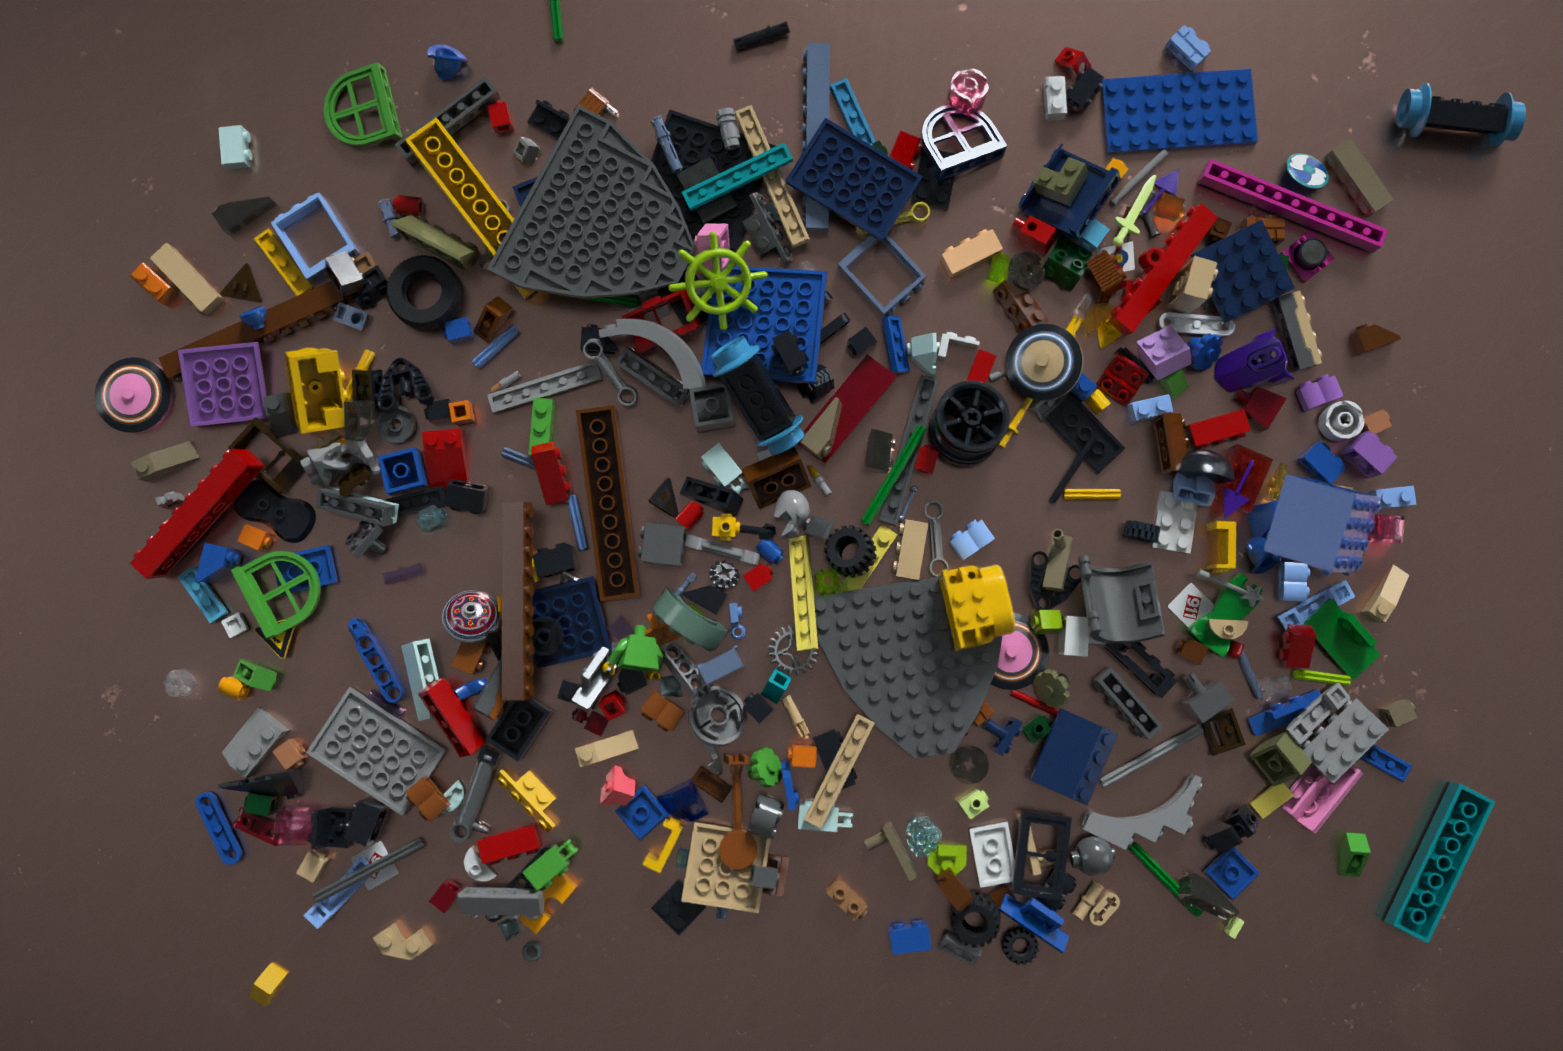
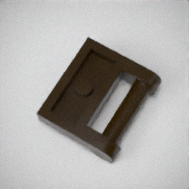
M366 464L359 465L339 479L340 495L348 497L354 487L357 485L363 486L370 480L371 473Z
M1233 708L1222 710L1204 723H1200V725H1203L1210 744L1211 756L1246 745ZM1214 720L1223 742V746L1220 747L1217 744L1210 724Z

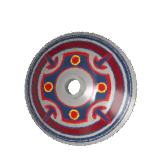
M470 590L458 593L446 603L442 612V622L449 636L459 642L471 644L486 640L485 634L487 632L497 630L501 622V616L498 611V603L492 596L481 591Z

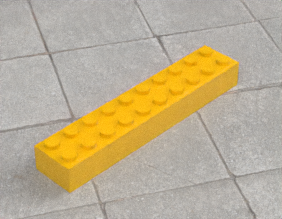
M436 117L406 138V144L491 256L494 257L514 218ZM514 285L524 299L535 292Z

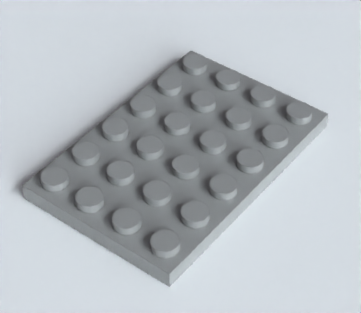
M349 687L306 753L401 816H405L411 807V804L406 799L407 794L405 792L423 776H431L447 749L354 688Z

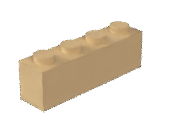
M167 242L150 257L155 263L153 267L160 274L164 273L167 276L166 281L173 287L177 286L180 289L178 293L185 300L189 299L193 303L191 305L192 308L199 314L202 312L209 316L225 301L184 257Z

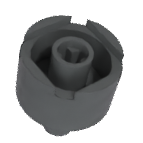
M759 794L747 832L766 839H774L777 824L780 822L784 804L781 801Z

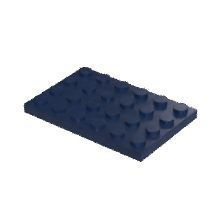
M825 118L788 175L785 183L883 242L923 176Z

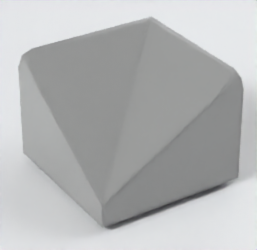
M519 137L513 154L521 162L533 164L540 147L529 138Z

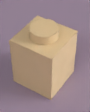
M321 850L309 851L296 874L314 883L320 879L330 859Z

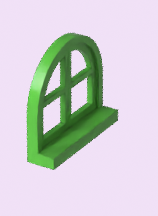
M377 62L350 71L339 77L332 84L324 101V118L329 130L335 137L346 144L357 147L372 145L390 138L395 141L403 138L386 69ZM370 77L375 99L357 105L352 83ZM348 87L352 107L335 113L337 98L342 90ZM377 107L383 129L364 135L359 113ZM355 115L360 136L346 133L339 126L337 120Z
M275 551L267 553L242 567L237 566L231 570L267 639H273L301 624L310 617L318 605L321 593L319 576L312 564L298 554L287 551ZM275 562H291L300 567L304 573L286 583ZM271 564L282 585L263 595L252 573ZM308 580L309 596L306 604L300 610L290 589ZM286 592L296 614L278 624L267 601Z

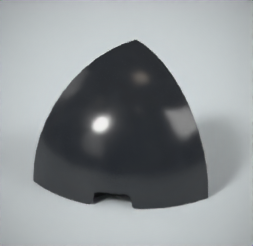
M1206 449L1189 451L1184 456L1179 471L1180 474L1188 479L1206 476L1216 484L1233 482L1235 478L1231 463L1221 454Z

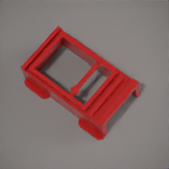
M681 290L663 298L660 296L650 298L642 303V307L621 317L622 319L646 320L644 315L653 311L657 323L662 326L656 312L657 309L682 299L689 314L693 308V303L687 291ZM698 316L691 323L672 332L676 335H683L700 327L701 323ZM632 335L636 343L634 351L637 354L658 345L647 338Z

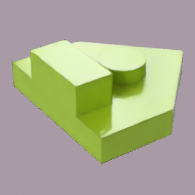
M927 844V864L937 875L948 867L958 874L966 866V845Z

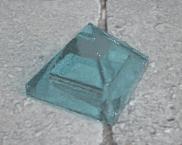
M679 848L676 854V867H687L690 848Z
M506 918L497 924L506 941L521 933L515 919Z

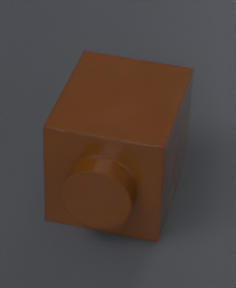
M1183 637L1176 644L1175 649L1177 651L1175 655L1195 665H1201L1209 647L1189 637Z

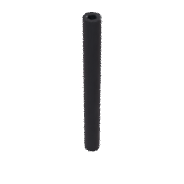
M1089 437L1049 500L1056 504L1097 441L1095 437Z

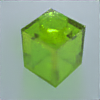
M1004 253L994 254L986 280L1000 284L1006 281L1012 258H1009Z

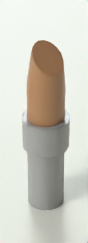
M515 371L508 377L500 380L499 383L490 388V394L510 386L511 383L521 377L520 373Z

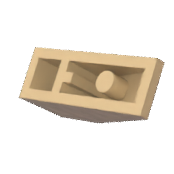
M1392 564L1361 612L1377 623L1386 622L1399 601L1409 575Z
M631 730L577 747L575 751L580 767L638 749V744L634 731Z

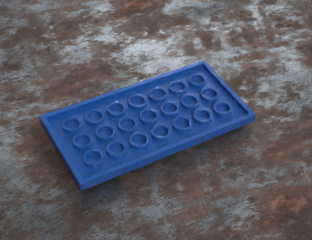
M1251 68L1103 79L1101 82L1103 84L1101 93L1107 154L1245 145L1258 142Z

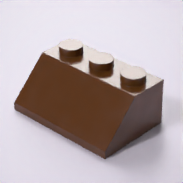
M1163 413L1154 419L1163 475H1168L1180 471L1181 462L1188 453L1189 441L1184 434L1186 423L1181 413Z
M794 446L782 453L772 455L742 469L759 509L777 502L780 495L787 490L800 492L811 487L802 460Z

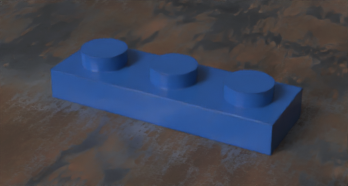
M900 316L883 317V329L892 372L894 374L910 372Z

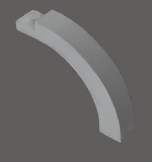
M616 319L617 327L616 324L604 325V329L599 330L600 337L628 334L641 336L655 342L675 362L681 375L683 389L706 386L704 375L696 356L689 346L669 329L641 319Z

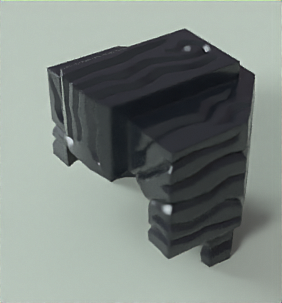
M819 364L816 384L801 383L797 388L803 397L808 396L811 403L825 397L830 390L835 388L834 378L827 367Z

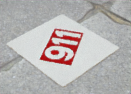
M1189 583L1168 605V608L1189 627L1203 615L1211 613L1214 604L1192 583Z
M379 841L353 856L351 860L354 864L362 856L370 864L388 855V852L382 841ZM392 864L371 875L364 884L368 890H371L399 872L395 865Z

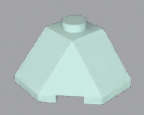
M936 333L911 337L910 343H907V354L911 355V360L929 377L934 378L936 375L934 363H936L937 358Z

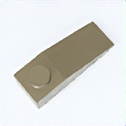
M835 397L800 440L803 447L820 460L829 455L834 443L842 409V403L837 397Z
M188 441L147 454L132 461L131 464L138 480L148 482L200 457L193 441Z

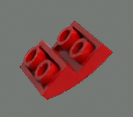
M1117 352L1096 382L1097 388L1126 407L1150 372Z

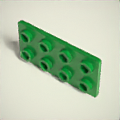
M1328 599L1304 621V625L1312 626L1316 634V640L1352 680H1355L1380 656V653L1374 647L1377 641L1352 613L1343 612L1333 599Z

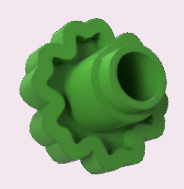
M767 747L755 751L751 757L752 763L747 767L749 778L759 781L760 786L765 788L779 784L782 778L779 757L774 756L773 750Z

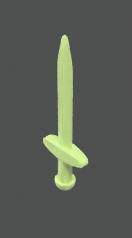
M1153 175L1144 184L1126 219L1121 217L1114 219V222L1121 228L1117 237L1113 239L1115 247H1121L1124 244L1123 240L1127 233L1136 236L1140 233L1134 222L1153 190L1156 175Z

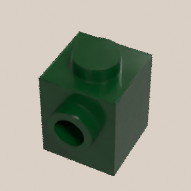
M1037 714L1021 726L1023 727L1022 733L1031 744H1035L1050 733L1051 728L1049 726L1051 723L1045 715L1042 717L1040 714Z
M248 793L244 800L245 813L264 816L273 815L275 813L277 797Z

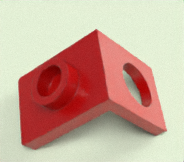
M1064 47L1054 60L1056 64L1072 68L1076 76L1080 73L1079 67L1081 63H1085L1084 72L1088 66L1092 67L1083 51Z

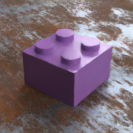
M1369 431L1354 436L1340 451V454L1367 478L1383 474L1397 458L1393 454L1392 448L1383 445L1379 441V437Z

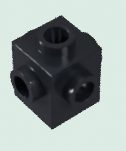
M1246 804L1230 811L1224 820L1226 824L1233 826L1240 838L1253 836L1256 833L1255 829L1260 823L1256 815L1250 811Z

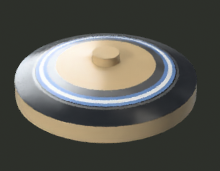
M1053 324L1033 325L1020 332L1011 342L1005 360L1007 376L1013 387L1030 399L1037 401L1058 399L1071 391L1081 376L1083 370L1081 347L1074 336L1062 327Z

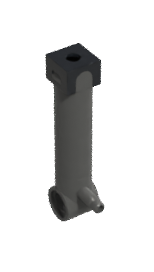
M487 745L481 746L477 757V764L454 825L450 829V837L454 842L461 843L471 837L473 830L488 834L489 828L475 821L495 768L501 759L502 751ZM458 827L465 829L464 837L457 834Z

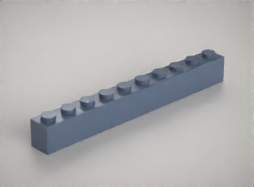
M807 43V50H803V61H807V68H803V80H807V86H803V98H807V105H803V116H806V123H803V134L806 135V141H803L802 153L825 118L829 119L830 43ZM807 196L802 197V208H806V215H802V222L804 227H806L807 233H828L829 209Z

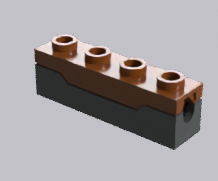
M502 657L472 706V709L491 720H495L496 717L500 718L505 709L503 705L506 700H502Z

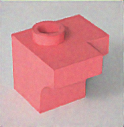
M614 766L606 775V782L601 788L600 805L606 807L611 804L626 806L633 799L635 780L626 777L621 767Z

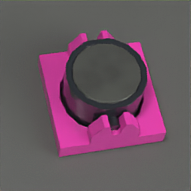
M1312 230L1308 231L1280 253L1289 256V266L1303 283L1335 259Z

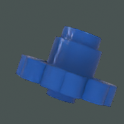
M1208 333L1202 338L1193 337L1187 345L1190 347L1191 355L1193 356L1191 358V366L1193 368L1205 371L1212 366L1213 362L1217 361L1222 351L1220 348L1223 344L1221 337Z

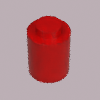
M397 195V198L393 199V209L396 210L397 214L421 216L423 209L422 197Z
M689 501L675 519L689 531L704 515L702 512L704 508L696 501L694 503Z

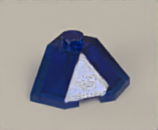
M692 779L657 795L659 802L671 816L693 822L709 814Z

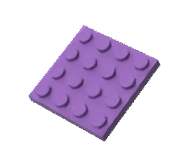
M258 342L178 350L190 427L249 421L255 417L268 419L263 397H266L267 394Z

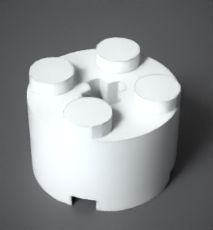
M1339 401L1329 405L1319 416L1318 429L1326 438L1332 441L1341 442L1358 435L1364 427L1365 421L1362 410L1352 401Z

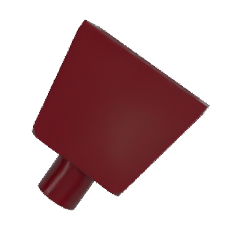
M1261 387L1254 388L1251 393L1241 388L1235 397L1244 403L1240 410L1244 409L1247 419L1262 432L1269 429L1287 399Z

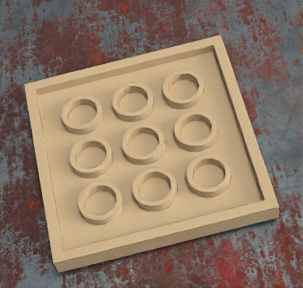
M694 822L681 901L759 913L763 888L749 885L751 865L740 870L731 869L723 863L719 855L720 841L723 836L733 831V828ZM749 833L756 840L758 848L757 856L752 864L766 866L770 838L766 839Z

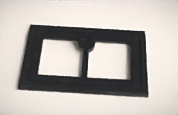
M1021 810L1011 893L1062 900L1072 817ZM1031 823L1059 826L1056 853L1053 850H1047L1045 853L1027 851ZM1027 855L1044 857L1048 862L1055 861L1052 887L1023 883Z

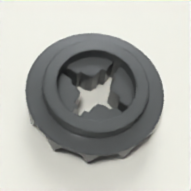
M724 560L723 562L717 561L711 565L709 577L718 587L730 588L736 585L739 580L740 574L738 573V568L733 566V562L727 563ZM722 570L724 572H729L728 575L726 576L725 574H721Z

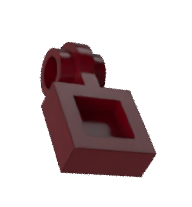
M576 708L575 711L573 710V720L582 723L583 720L587 721L584 729L602 737L609 723L605 716L592 711L590 716L587 717V712L579 708Z

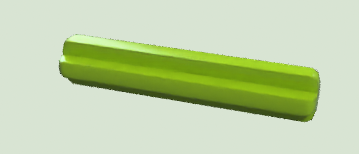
M1293 669L1292 678L1297 680L1327 684L1339 682L1341 686H1350L1351 677L1346 675Z

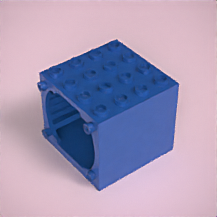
M1286 474L1263 551L1274 554L1273 559L1281 561L1282 557L1321 568L1323 569L1321 574L1330 576L1331 572H1342L1341 574L1350 576V573H1357L1363 564V551H1366L1369 545L1367 538L1375 525V521H1373L1375 513H1378L1380 509V497L1311 478Z

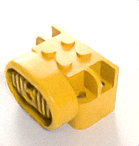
M303 348L285 352L288 389L293 404L296 425L301 434L349 426L345 402L348 401V395L342 383H345V376L339 366L337 350Z
M992 565L983 568L967 566L949 571L947 569L941 571L938 578L956 651L988 644L995 637L1009 635L1015 631L1013 608L1006 580L1000 566Z

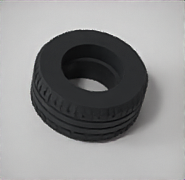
M417 255L416 257L412 256L407 258V260H403L402 263L400 262L393 269V273L391 272V276L388 278L389 281H387L386 297L391 310L402 322L413 329L433 331L443 328L445 326L444 322L454 320V317L456 318L463 301L462 284L456 273L444 261L433 256ZM427 277L438 280L442 289L439 300L427 309L414 308L409 302V292L413 284Z

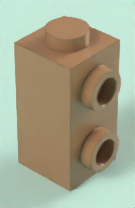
M840 877L825 890L826 894L854 921L857 918L860 920L867 913V903Z

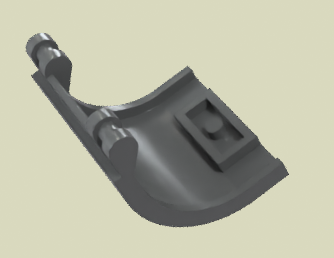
M1080 556L1078 558L1090 637L1103 643L1124 644L1165 636L1154 570L1150 561L1129 567L1106 569L1090 565V556Z

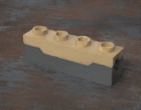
M1300 291L1281 295L1272 300L1293 371L1297 372L1320 365L1322 363V353L1316 345L1317 337L1310 325L1311 317L1305 308V297L1301 295Z

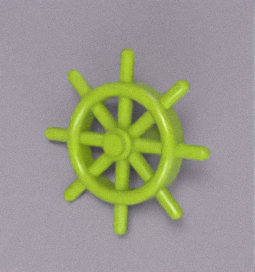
M712 231L709 233L710 249L702 251L695 257H692L683 249L678 251V255L689 263L685 274V282L669 285V290L671 292L686 290L689 298L695 304L686 317L688 322H692L702 310L709 314L718 315L720 329L724 331L727 329V313L736 310L741 305L753 313L757 312V306L747 299L751 289V281L765 279L768 274L765 271L750 273L746 262L742 259V256L751 246L750 241H744L735 253L726 248H719L717 234ZM719 257L730 259L721 271ZM711 258L713 272L703 265L705 261ZM737 264L741 274L728 276ZM698 270L708 279L694 281L696 271ZM742 282L739 292L729 284ZM709 287L701 298L697 296L696 288ZM723 290L734 298L726 304L724 302ZM716 291L717 305L708 304V300Z

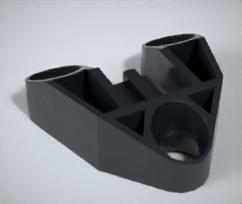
M405 358L395 359L382 377L377 404L384 414H391L399 407L400 399L397 385H399L401 396L405 395L408 397L412 393L410 381H412L415 396L420 404H429L436 398L420 368ZM400 364L406 365L403 370H396Z
M1042 551L1031 554L1028 561L1027 589L1038 610H1050L1069 598L1081 582V577L1073 579L1070 576V571L1073 568L1079 569V565L1068 567L1063 592L1056 591L1055 596H1053L1054 591L1044 590L1043 588L1042 591L1039 590L1048 564V556ZM1038 554L1044 557V563L1040 566L1034 563V557ZM1042 597H1046L1049 600L1047 608H1041L1039 605V600Z

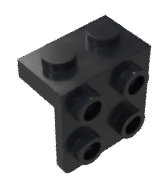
M331 806L314 810L311 817V823L313 824L312 833L309 838L312 850L325 847L350 848V841L344 839L346 834L344 828L346 823L351 821L353 816L351 814L352 808Z

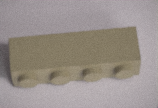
M1351 138L1326 155L1329 165L1335 168L1339 179L1346 184L1350 195L1358 201L1361 211L1367 214L1368 217L1394 200Z

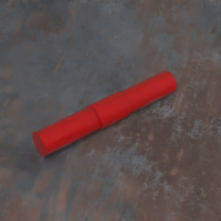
M1012 690L1010 696L1053 716H1057L1059 709L1048 707L1046 703L1017 690Z

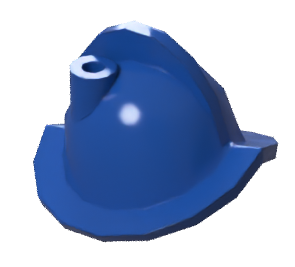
M433 45L427 50V57L433 59L435 73L444 80L455 76L462 62H468V59L461 52L450 46Z
M1252 538L1245 547L1250 561L1255 565L1251 570L1253 573H1264L1279 561L1273 559L1274 554L1263 551L1266 538Z

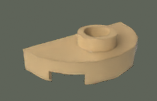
M1208 619L1209 628L1213 633L1225 640L1236 639L1243 635L1249 622Z

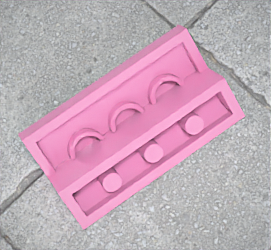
M1310 764L1289 789L1294 796L1281 805L1280 808L1299 824L1316 834L1363 773L1352 765L1332 784Z

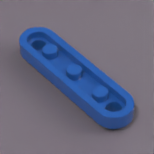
M211 792L199 794L195 800V805L221 860L227 865L238 863L242 858V849L217 797ZM207 798L210 800L209 805L205 803ZM231 851L235 852V857H231Z

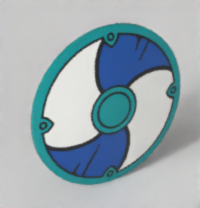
M1299 153L1290 156L1287 160V171L1299 184L1313 189L1321 188L1327 184L1329 179L1327 169L1316 158Z

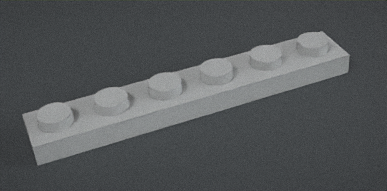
M592 361L488 394L487 397L492 413L495 414L533 402V398H546L602 380L598 364Z

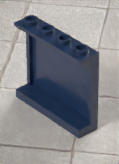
M1060 144L1058 149L1053 151L1051 159L1043 167L1059 173L1068 157L1085 163L1089 174L1072 204L1068 206L1038 194L1032 181L1030 189L1021 197L1019 206L1023 214L1033 216L1056 228L1057 231L1079 241L1121 181L1119 170L1112 167L1108 171L1065 151L1064 144Z

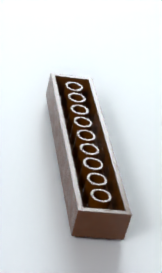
M611 405L576 410L600 601L607 602L641 597L616 407Z

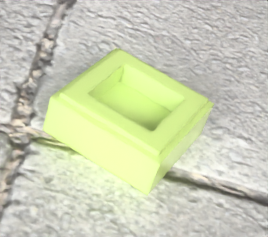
M1234 915L1231 916L1224 929V933L1235 939L1244 921Z

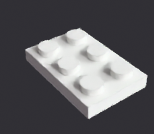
M1160 491L1154 525L1160 526L1161 529L1158 543H1152L1151 548L1191 554L1198 505L1192 501L1184 502L1177 500L1171 492Z
M1008 822L968 828L979 887L1012 882L1015 859Z

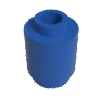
M763 539L756 546L758 554L770 565L773 563L777 565L784 557L782 555L784 550L772 539Z

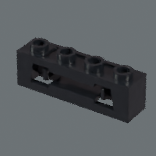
M1141 642L1126 643L1127 645L1112 643L1101 645L1157 698H1163L1177 683V680L1174 678L1175 674L1168 668L1164 669L1160 665L1161 661L1153 654L1150 656L1145 651L1147 648ZM1129 649L1150 670H1155L1157 673L1149 676L1129 656L1121 653H1125Z

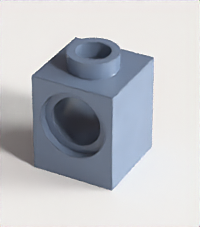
M339 302L333 320L362 331L368 313Z

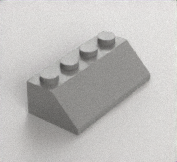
M466 887L458 893L461 914H466L468 918H478L479 915H487V918H499V915H507V918L515 919L519 918V915H525L527 919H537L538 916L544 913V889L541 888L537 891L536 888Z

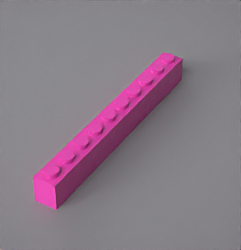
M1210 159L1204 165L1198 183L1372 253L1382 247L1388 229L1213 159Z

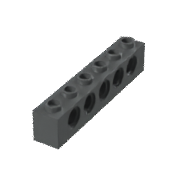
M485 76L394 145L411 166L418 159L407 146L406 138L436 117L451 136L487 109L488 105H492L493 102L499 100L500 96Z

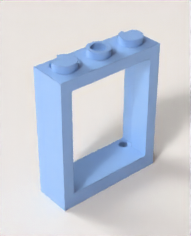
M319 192L308 196L306 201L292 206L290 211L278 215L271 222L298 267L311 283L327 274L325 259L309 268L284 229L321 206L324 208L347 244L333 254L347 251L350 257L360 254L328 202Z

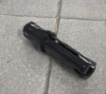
M787 21L774 26L768 25L765 29L741 37L733 38L736 50L769 39L772 41L775 37L790 33Z

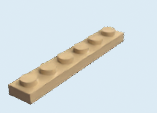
M859 714L856 715L804 817L805 821L822 828L875 724L874 722Z

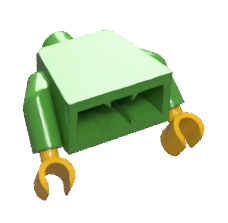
M634 626V635H628L619 641L612 651L608 662L602 665L603 673L606 672L607 668H611L609 674L614 675V665H617V668L646 672V677L650 681L653 675L655 680L661 678L658 671L661 668L663 654L658 644H656V639L645 636L646 626Z

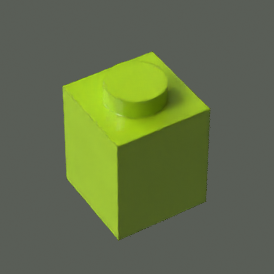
M1039 610L1031 615L1030 624L1034 634H1056L1063 629L1060 610Z

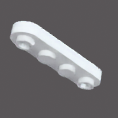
M1167 312L1158 319L1160 330L1167 327L1164 324V321L1167 320L1178 334L1205 336L1210 333L1212 335L1216 334L1219 337H1227L1235 330L1234 321L1231 320L1224 323L1221 316ZM1221 325L1226 326V331L1221 329Z

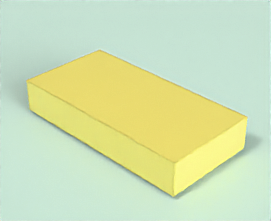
M1284 783L1269 787L1252 800L1250 804L1261 818L1264 819L1294 795Z

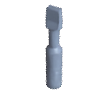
M692 572L686 578L687 580L684 584L677 588L674 593L681 597L686 587L695 580L697 575Z

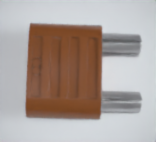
M592 88L577 104L599 116L605 110L614 117L618 114V111L609 105L610 102Z

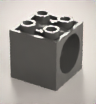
M723 383L689 389L697 432L735 426L730 394Z
M646 522L645 527L642 526L640 535V538L643 539V546H639L638 557L641 558V562L682 568L686 528Z

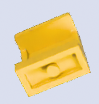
M1215 521L1206 524V532H1218L1217 564L1206 566V570H1212L1213 574L1229 573L1230 569L1236 568V522Z
M674 817L666 818L662 824L671 829L672 833L660 857L648 853L642 864L658 873H661L684 827L681 825V821Z

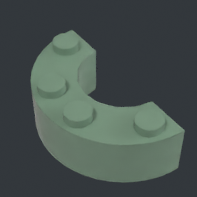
M668 588L663 590L653 605V614L663 619L669 625L668 629L675 634L679 632L685 636L684 639L692 645L697 643L709 652L716 650L729 632V629L714 619H708L694 611L680 596Z

